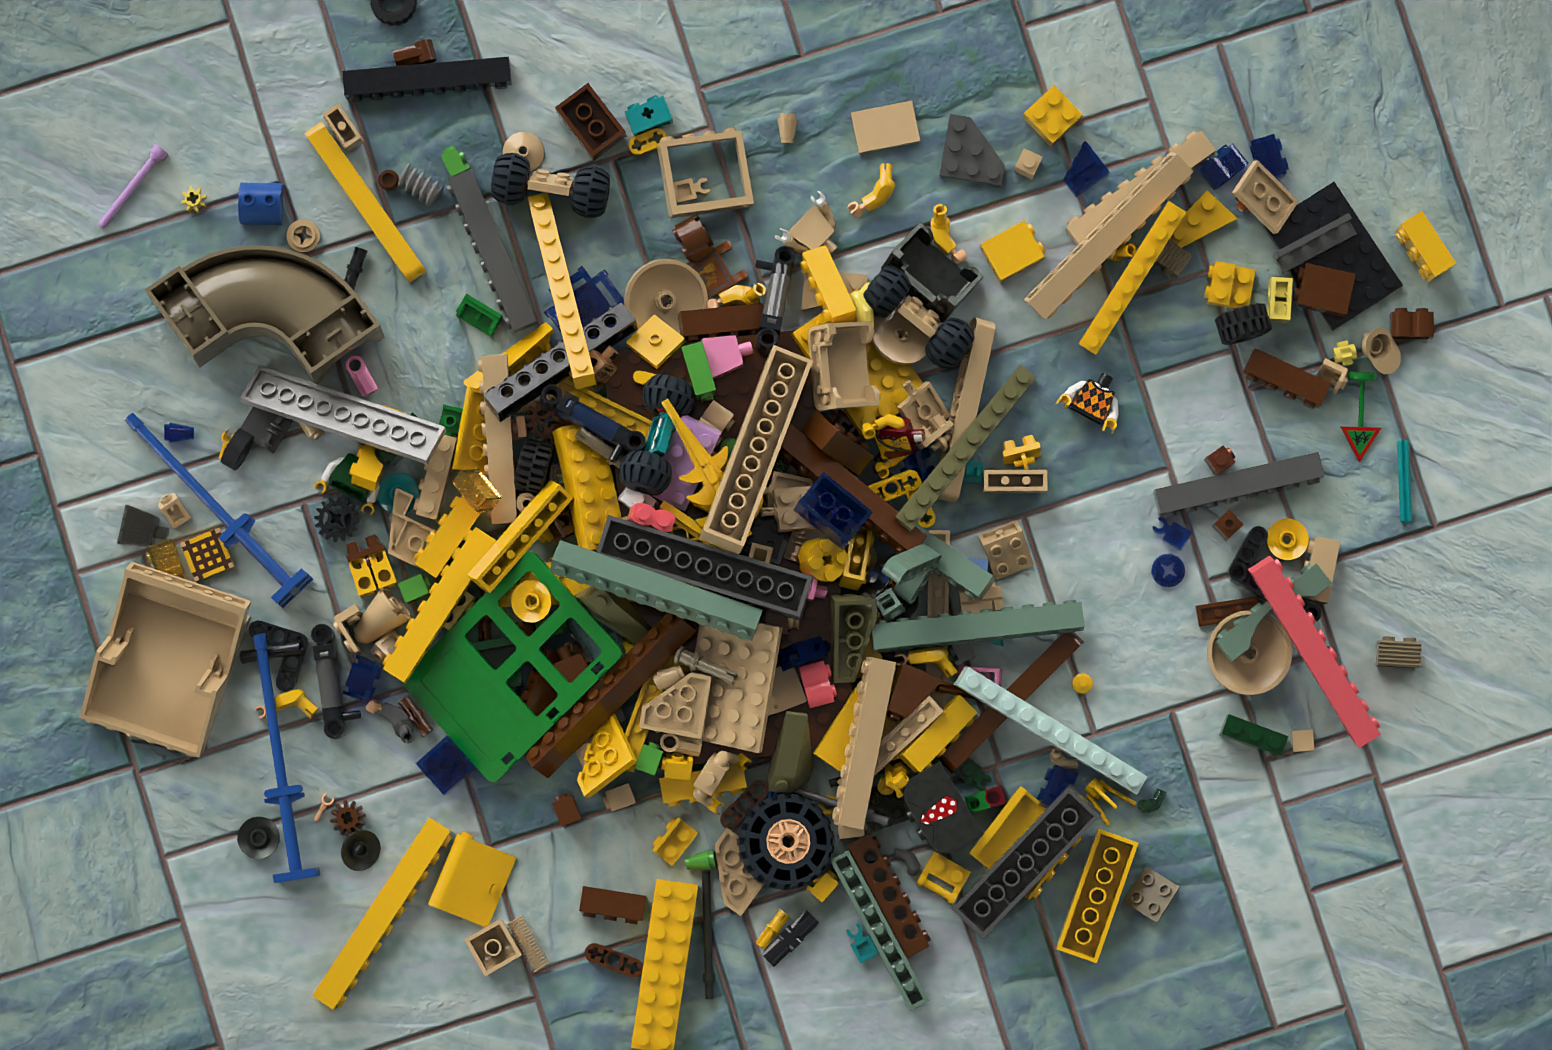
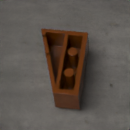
M815 410L801 427V430L823 452L857 475L863 471L874 457L869 451L871 447L863 440L858 442V438L850 431L845 432L846 430L837 422L833 423L818 410Z

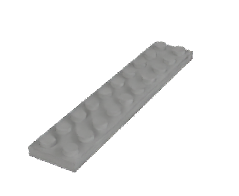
M260 365L240 397L241 403L427 465L446 433L445 426Z

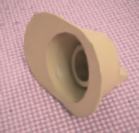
M1379 327L1363 335L1361 349L1363 354L1370 359L1374 368L1382 374L1395 372L1401 362V353L1389 331Z

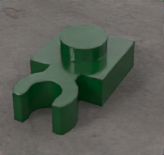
M967 758L953 772L969 785L974 780L980 790L986 789L981 785L982 779L985 778L990 782L992 781L989 775H981L979 773L982 767L970 758Z

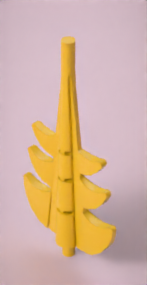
M666 399L661 404L673 421L694 465V469L685 475L679 476V480L690 484L699 482L703 484L699 492L694 495H688L686 499L699 506L711 505L724 474L721 468L727 461L728 447H722L716 455L711 457L679 417L669 399ZM762 496V499H761V501H760V504H759V507H758V509H757V512H756V515H755L754 519L757 517V515H758L759 512L761 511V507H762V504H763V496ZM707 516L695 520L702 530Z

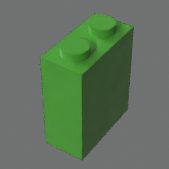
M702 341L683 346L682 352L696 400H701V402L713 400V396L717 395Z

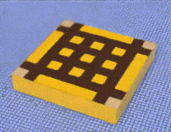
M220 528L180 543L195 582L235 567L228 548L219 539L222 534Z

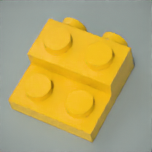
M1215 261L1213 266H1209L1208 278H1211L1210 286L1206 285L1204 298H1207V304L1231 309L1250 305L1256 269Z

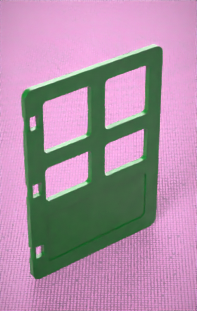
M526 552L492 592H486L424 655L407 683H403L406 689L490 782L499 781L623 655L622 648L562 581L554 573L549 572L550 568L535 552ZM529 571L548 588L549 592L560 604L558 609L531 636H527L500 606V600ZM486 615L494 621L516 646V651L497 670L488 663L467 639V634ZM571 617L601 648V654L572 683L560 673L541 651V647ZM527 661L537 669L558 693L557 698L539 716H536L508 685V680ZM601 662L604 668L596 674L592 669ZM555 707L559 713L551 719L547 714ZM511 752L514 758L506 764L503 759Z

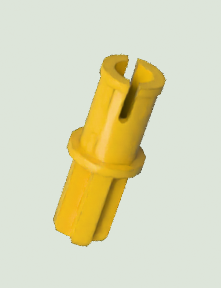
M779 909L770 923H766L767 927L756 940V944L762 949H766L774 937L780 934V929L790 916Z

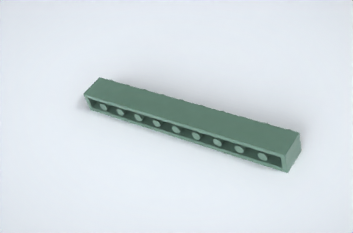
M561 540L552 558L549 571L557 576L567 577L578 583L593 586L598 590L613 593L618 597H625L639 604H645L659 611H665L679 618H686L700 625H706L720 632H726L740 639L750 641L753 640L763 611L748 604Z
M1067 600L1063 602L1064 604L1055 605V602L1043 603V606L1040 607L1028 604L1023 605L1021 609L1003 607L1001 611L992 612V609L980 610V613L971 614V611L959 612L957 616H950L949 613L939 614L938 618L919 616L917 620L908 621V618L896 619V622L887 623V620L876 621L871 631L873 653L1083 631L1085 625L1082 602L1076 603V600Z

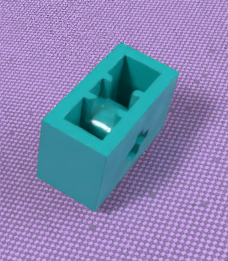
M652 96L647 99L646 103L641 105L639 103L632 104L625 111V116L634 136L673 123L664 96ZM646 111L652 113L650 119L645 116Z

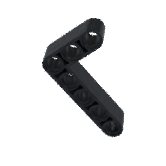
M1255 526L1247 533L1228 567L1227 577L1234 584L1267 602L1260 588L1255 589L1250 585V580L1253 577L1248 569L1253 566L1268 538V532L1264 527ZM1254 531L1261 532L1263 535L1262 541H1255L1252 538V533ZM1244 549H1249L1252 552L1251 560L1243 558L1242 551ZM1234 567L1242 570L1241 578H1235L1232 575ZM1302 598L1306 604L1303 606L1304 610L1313 609L1316 613L1315 620L1317 622L1321 617L1320 608Z

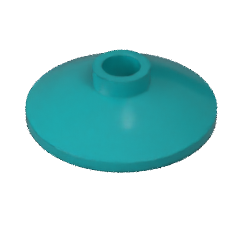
M389 474L379 484L378 501L382 508L389 513H392L394 491L396 488L413 495L406 513L414 508L416 498L419 499L418 485L407 474Z

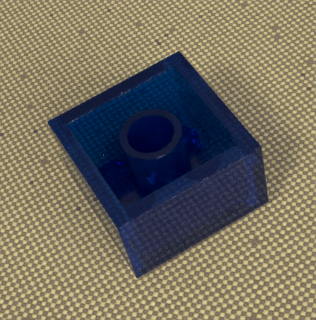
M448 735L415 763L445 796L476 769V766Z

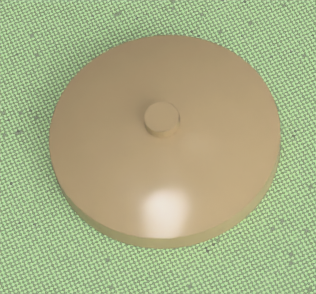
M657 259L640 267L629 280L624 295V306L636 319L638 330L653 315H656L679 334L678 314L680 311L707 309L708 302L706 286L700 275L689 265L674 259Z
M1240 611L1226 617L1215 627L1209 638L1207 660L1210 670L1216 680L1232 692L1242 695H1257L1267 692L1284 679L1292 661L1290 638L1283 626L1268 614L1257 625L1251 638L1249 649L1232 662L1226 658L1215 644L1218 640L1217 635L1226 628L1230 631L1235 627L1233 622L1242 615L1245 618L1252 614L1251 611Z

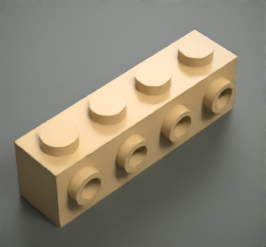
M444 435L429 464L424 465V470H427L425 478H421L419 490L422 492L420 499L416 498L413 509L418 517L437 522L439 520L452 470L457 438Z

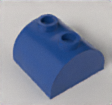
M241 182L238 195L240 224L282 225L284 184Z

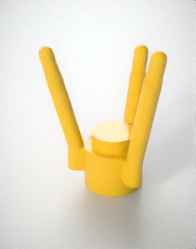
M1094 778L1084 789L1088 793L1086 797L1101 813L1100 816L1105 824L1109 826L1110 822L1094 797L1097 800L1102 797L1114 809H1117L1118 806L1104 794L1106 792L1105 789L1134 806L1136 802L1107 785L1102 779L1098 781Z

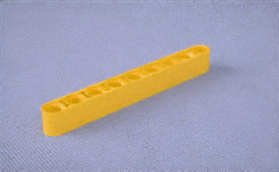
M322 121L305 132L306 137L407 281L411 283L427 271Z

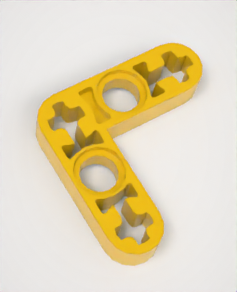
M907 470L867 487L875 493H879L878 488L881 487L885 495L881 498L884 501H889L904 494L907 495L909 500L922 485V481L916 471ZM908 476L916 478L914 479V484L910 485L909 482H906L908 481ZM899 479H901L902 483H904L903 489H901L900 483L898 481ZM887 484H896L897 490L894 493L886 492ZM932 506L926 512L930 516L929 521L925 522L922 519L918 522L923 528H929L935 523L936 517Z

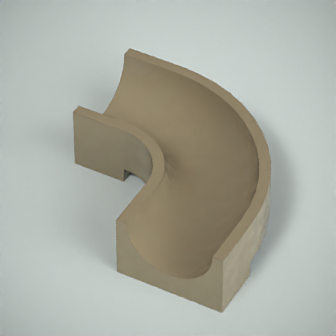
M262 245L224 249L199 258L183 268L179 265L145 289L155 308L159 310L199 368L236 342L248 337L263 336L275 339L289 348L312 381L318 385L323 381V377L329 368L348 352L369 341L379 342L385 338L379 322L359 295L339 275L321 262L289 249Z

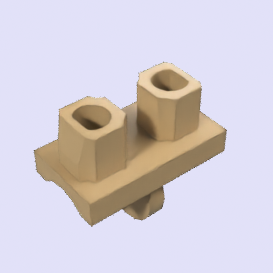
M937 414L929 420V423L935 429L931 434L924 425L919 428L925 431V441L917 444L920 450L927 447L933 441L935 443L931 448L934 451L938 448L943 451L949 448L947 441L951 437L948 434L943 437L941 435L954 424L951 420L946 421L940 414Z

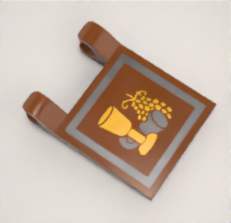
M725 241L715 247L716 251L696 262L690 261L686 263L702 278L706 286L708 299L748 278L745 270H741L731 276L721 254L732 250L733 246L729 241Z

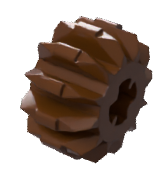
M344 800V808L340 804H336L339 812L331 811V814L336 815L337 818L330 819V822L338 823L333 828L335 831L342 827L340 835H344L346 830H348V835L353 833L352 828L355 831L360 830L357 826L358 824L365 826L366 823L360 821V818H365L366 814H359L363 807L359 806L355 809V801H352L349 808L348 801ZM348 812H350L353 821H349V824H346L343 816L344 814L348 815Z

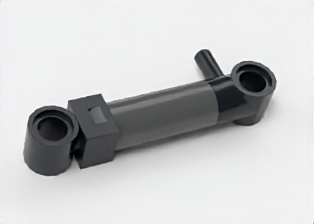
M781 246L776 250L773 263L757 260L755 265L758 269L771 271L756 343L758 353L763 356H768L773 345H778L795 262V252L788 246ZM785 258V259H787V260H789V261L784 262V261H781L780 259ZM763 341H770L771 344H765Z
M318 624L313 627L311 637L318 644L312 647L317 668L324 732L332 739H340L347 732L345 721L361 719V711H343L336 644L331 643L334 639V632L328 625ZM322 629H326L328 632L325 640H319L317 637L318 632ZM333 723H338L341 727L338 734L330 732V726Z

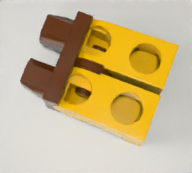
M375 534L365 538L368 546L367 549L360 550L357 541L346 545L348 553L346 558L360 598L379 592L372 571L379 589L382 587L388 589L398 585V580L394 574L385 547L380 543Z

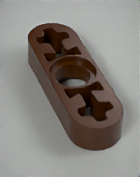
M762 780L753 782L722 813L720 817L722 826L728 829L737 827L744 820L746 813L768 795V784ZM763 784L765 786L763 789L765 793L763 795L759 793L755 797L758 801L754 803L753 799L746 794L749 791L753 794L756 791L754 786H761ZM745 798L751 802L749 810L742 811L739 808L738 804L741 799ZM735 806L736 810L743 814V816L739 818L737 815L733 819L735 821L734 825L730 823L726 825L724 823L726 821L725 815L731 816L734 813L731 809Z
M592 943L585 949V957L592 963L629 977H638L642 974L643 963L637 958L597 943ZM597 947L598 952L604 954V950L609 951L605 956L604 963L600 962L602 958L599 956L592 959L591 954L588 953L589 949ZM612 954H617L620 957V964L616 967L608 963V958ZM624 957L628 958L626 962L628 964L637 962V967L640 968V971H635L632 974L630 973V968L624 967V971L620 970L624 963Z

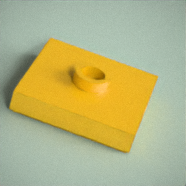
M653 315L626 341V346L654 368L658 369L685 343V338L656 315Z

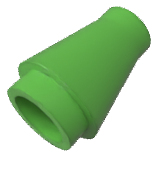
M708 849L686 857L685 864L687 870H713V868L717 867L715 851Z

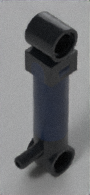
M551 384L543 388L540 396V405L544 410H555V416L566 422L570 420L616 446L609 457L610 462L616 463L622 451L626 455L631 451H643L646 438L641 432L632 431L579 402V398L568 391L562 397V391L556 385ZM553 395L556 400L550 401L546 396ZM636 441L639 446L633 447L629 442Z

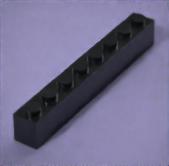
M509 56L342 71L344 96L346 99H350V102L362 101V98L369 97L371 100H381L383 96L402 98L404 94H412V96L418 97L424 96V93L427 92L441 95L445 94V91L453 90L454 93L466 92V89L473 88L474 91H485L487 87L506 89L507 85H512Z

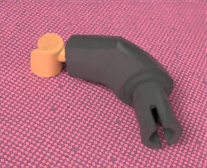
M375 699L368 702L365 709L372 714L380 710V716L392 722L395 734L404 743L406 741L411 743L414 740L413 723L402 708L386 702L381 705Z

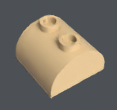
M502 918L464 939L485 977L522 956L520 948Z

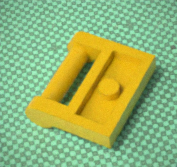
M934 851L918 878L916 885L919 887L924 886L945 898L947 903L953 905L971 872ZM931 873L955 887L952 893L927 879L928 874Z

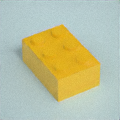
M1423 211L1401 223L1395 230L1397 241L1401 245H1405L1408 250L1406 252L1407 256L1412 262H1416L1420 268L1418 272L1423 280L1427 279L1430 283L1449 271L1456 264Z

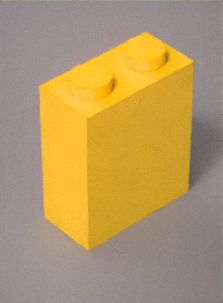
M1025 220L980 244V249L999 283L1044 260V253L1046 251L1041 242H1036L1034 238L1036 233L1030 223L1027 225Z

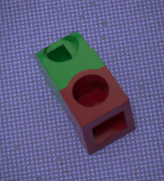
M1002 785L965 797L967 807L971 813L1007 804Z

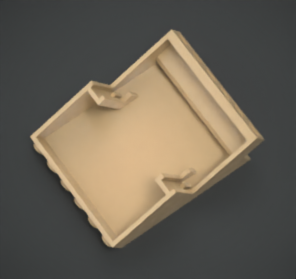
M131 561L125 569L109 636L95 654L80 718L90 724H99L109 730L123 732L129 737H138L148 743L159 744L169 750H177L189 757L199 758L206 748L251 617L248 615L251 601Z

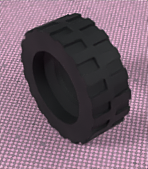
M371 0L370 5L376 18L382 23H386L389 26H399L402 23L405 24L408 22L407 20L413 17V13L416 11L417 0H404L402 8L396 12L388 11L384 7L383 0Z

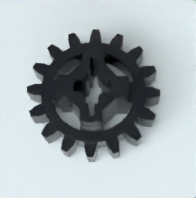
M340 496L337 497L336 501L330 497L328 504L322 501L323 508L316 509L320 514L314 516V519L319 520V523L315 524L316 528H321L319 534L323 535L326 533L325 539L329 540L333 537L334 542H337L338 538H341L343 542L346 541V535L352 538L351 531H358L355 523H360V520L355 518V516L360 514L359 511H353L355 505L351 504L348 506L349 500L347 498L341 502ZM343 506L345 508H342L341 510H334L332 507ZM325 513H327L328 519L327 522L324 524L323 518ZM331 513L337 515L338 517L342 516L340 520L343 524V527L336 522L333 523L334 516ZM351 515V522L348 527L346 524L347 517ZM334 528L342 530L341 533H332L330 531Z

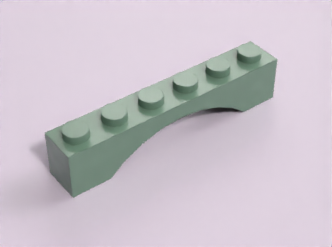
M1317 563L1313 566L1308 564L1299 571L1302 575L1294 579L1293 576L1290 578L1295 586L1292 589L1295 595L1299 594L1302 598H1313L1332 584ZM1268 601L1263 605L1259 602L1250 609L1252 614L1246 618L1242 615L1233 622L1234 628L1230 631L1226 628L1217 635L1218 640L1215 644L1230 662L1249 649L1251 638L1257 625L1272 609Z

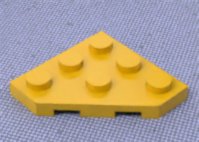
M615 713L594 732L591 744L588 743L583 758L585 764L583 771L578 774L577 781L583 795L587 798L592 797L637 762Z

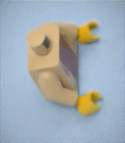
M726 751L714 752L693 784L696 787L693 797L710 811L719 814L717 808L720 805L724 807V804L712 798L713 794L732 764H736L744 771L747 769L744 766L745 763H751V760L743 753L737 755Z

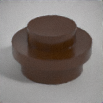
M385 170L379 175L378 183L382 189L392 191L398 186L399 177L396 172Z

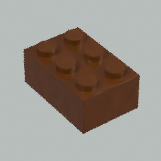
M589 83L555 107L556 113L593 161L627 137L626 131Z

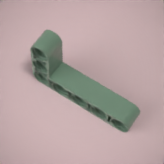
M923 543L891 557L884 565L882 573L897 583L893 592L908 604H912L933 573L942 555Z

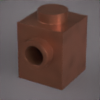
M1223 445L1208 455L1204 461L1214 475H1219L1235 463L1234 458L1236 457L1229 447L1226 449Z

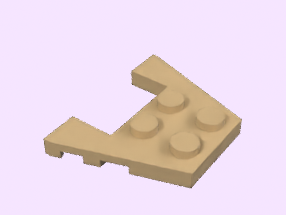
M396 488L387 554L417 567L414 564L416 559L413 557L420 547L424 550L428 544L425 541L432 530L434 532L436 530L405 516L413 495Z

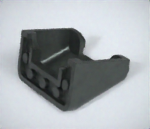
M920 222L890 253L881 270L886 266H890L903 271L911 284V288L906 296L910 295L911 297L918 298L923 303V307L928 311L933 310L939 316L938 319L944 322L981 281L983 275L977 268L966 266L961 270L931 244L933 241L932 231Z

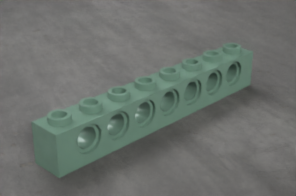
M849 850L834 857L830 862L907 1007L911 1011L928 1002L929 999Z

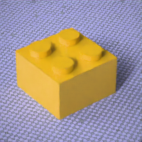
M1053 85L1024 112L1022 118L1052 147L1082 119L1083 114Z

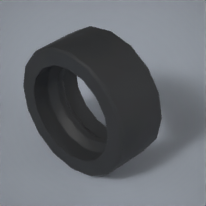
M238 429L227 444L221 457V463L236 471L246 459L255 437L242 429Z

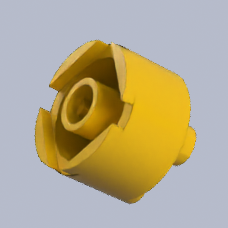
M826 538L810 539L799 550V567L803 574L813 576V578L820 581L832 582L844 572L848 561V554L843 546L835 540Z

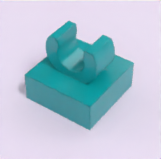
M968 461L962 483L982 484L984 462Z

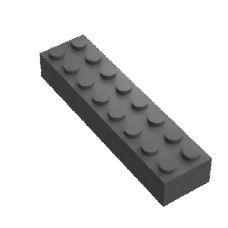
M1069 784L966 892L952 910L984 938L1100 817L1101 813Z

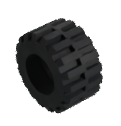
M1262 303L1250 304L1227 311L1215 319L1221 342L1224 345L1245 342L1260 337L1272 329L1266 306Z
M528 438L524 442L515 473V489L538 494L547 483L550 465L553 461V444Z

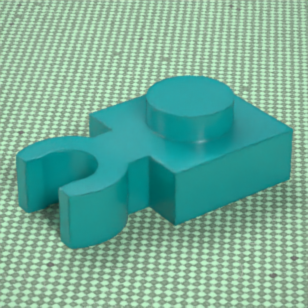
M856 924L858 928L857 934H851L849 929L846 932L850 938L855 940L850 946L861 964L879 954L869 935L862 936L863 930L861 925Z

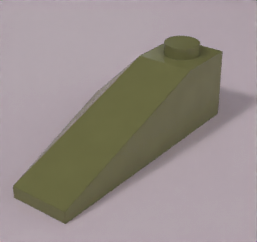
M589 586L575 595L595 619L634 645L652 629L625 597H618L613 593L598 590L593 586Z
M854 594L830 595L833 683L855 682L863 660V653L870 640L869 636L876 623L877 599Z
M786 711L767 777L769 791L790 794L809 782L813 769L808 715L806 713Z

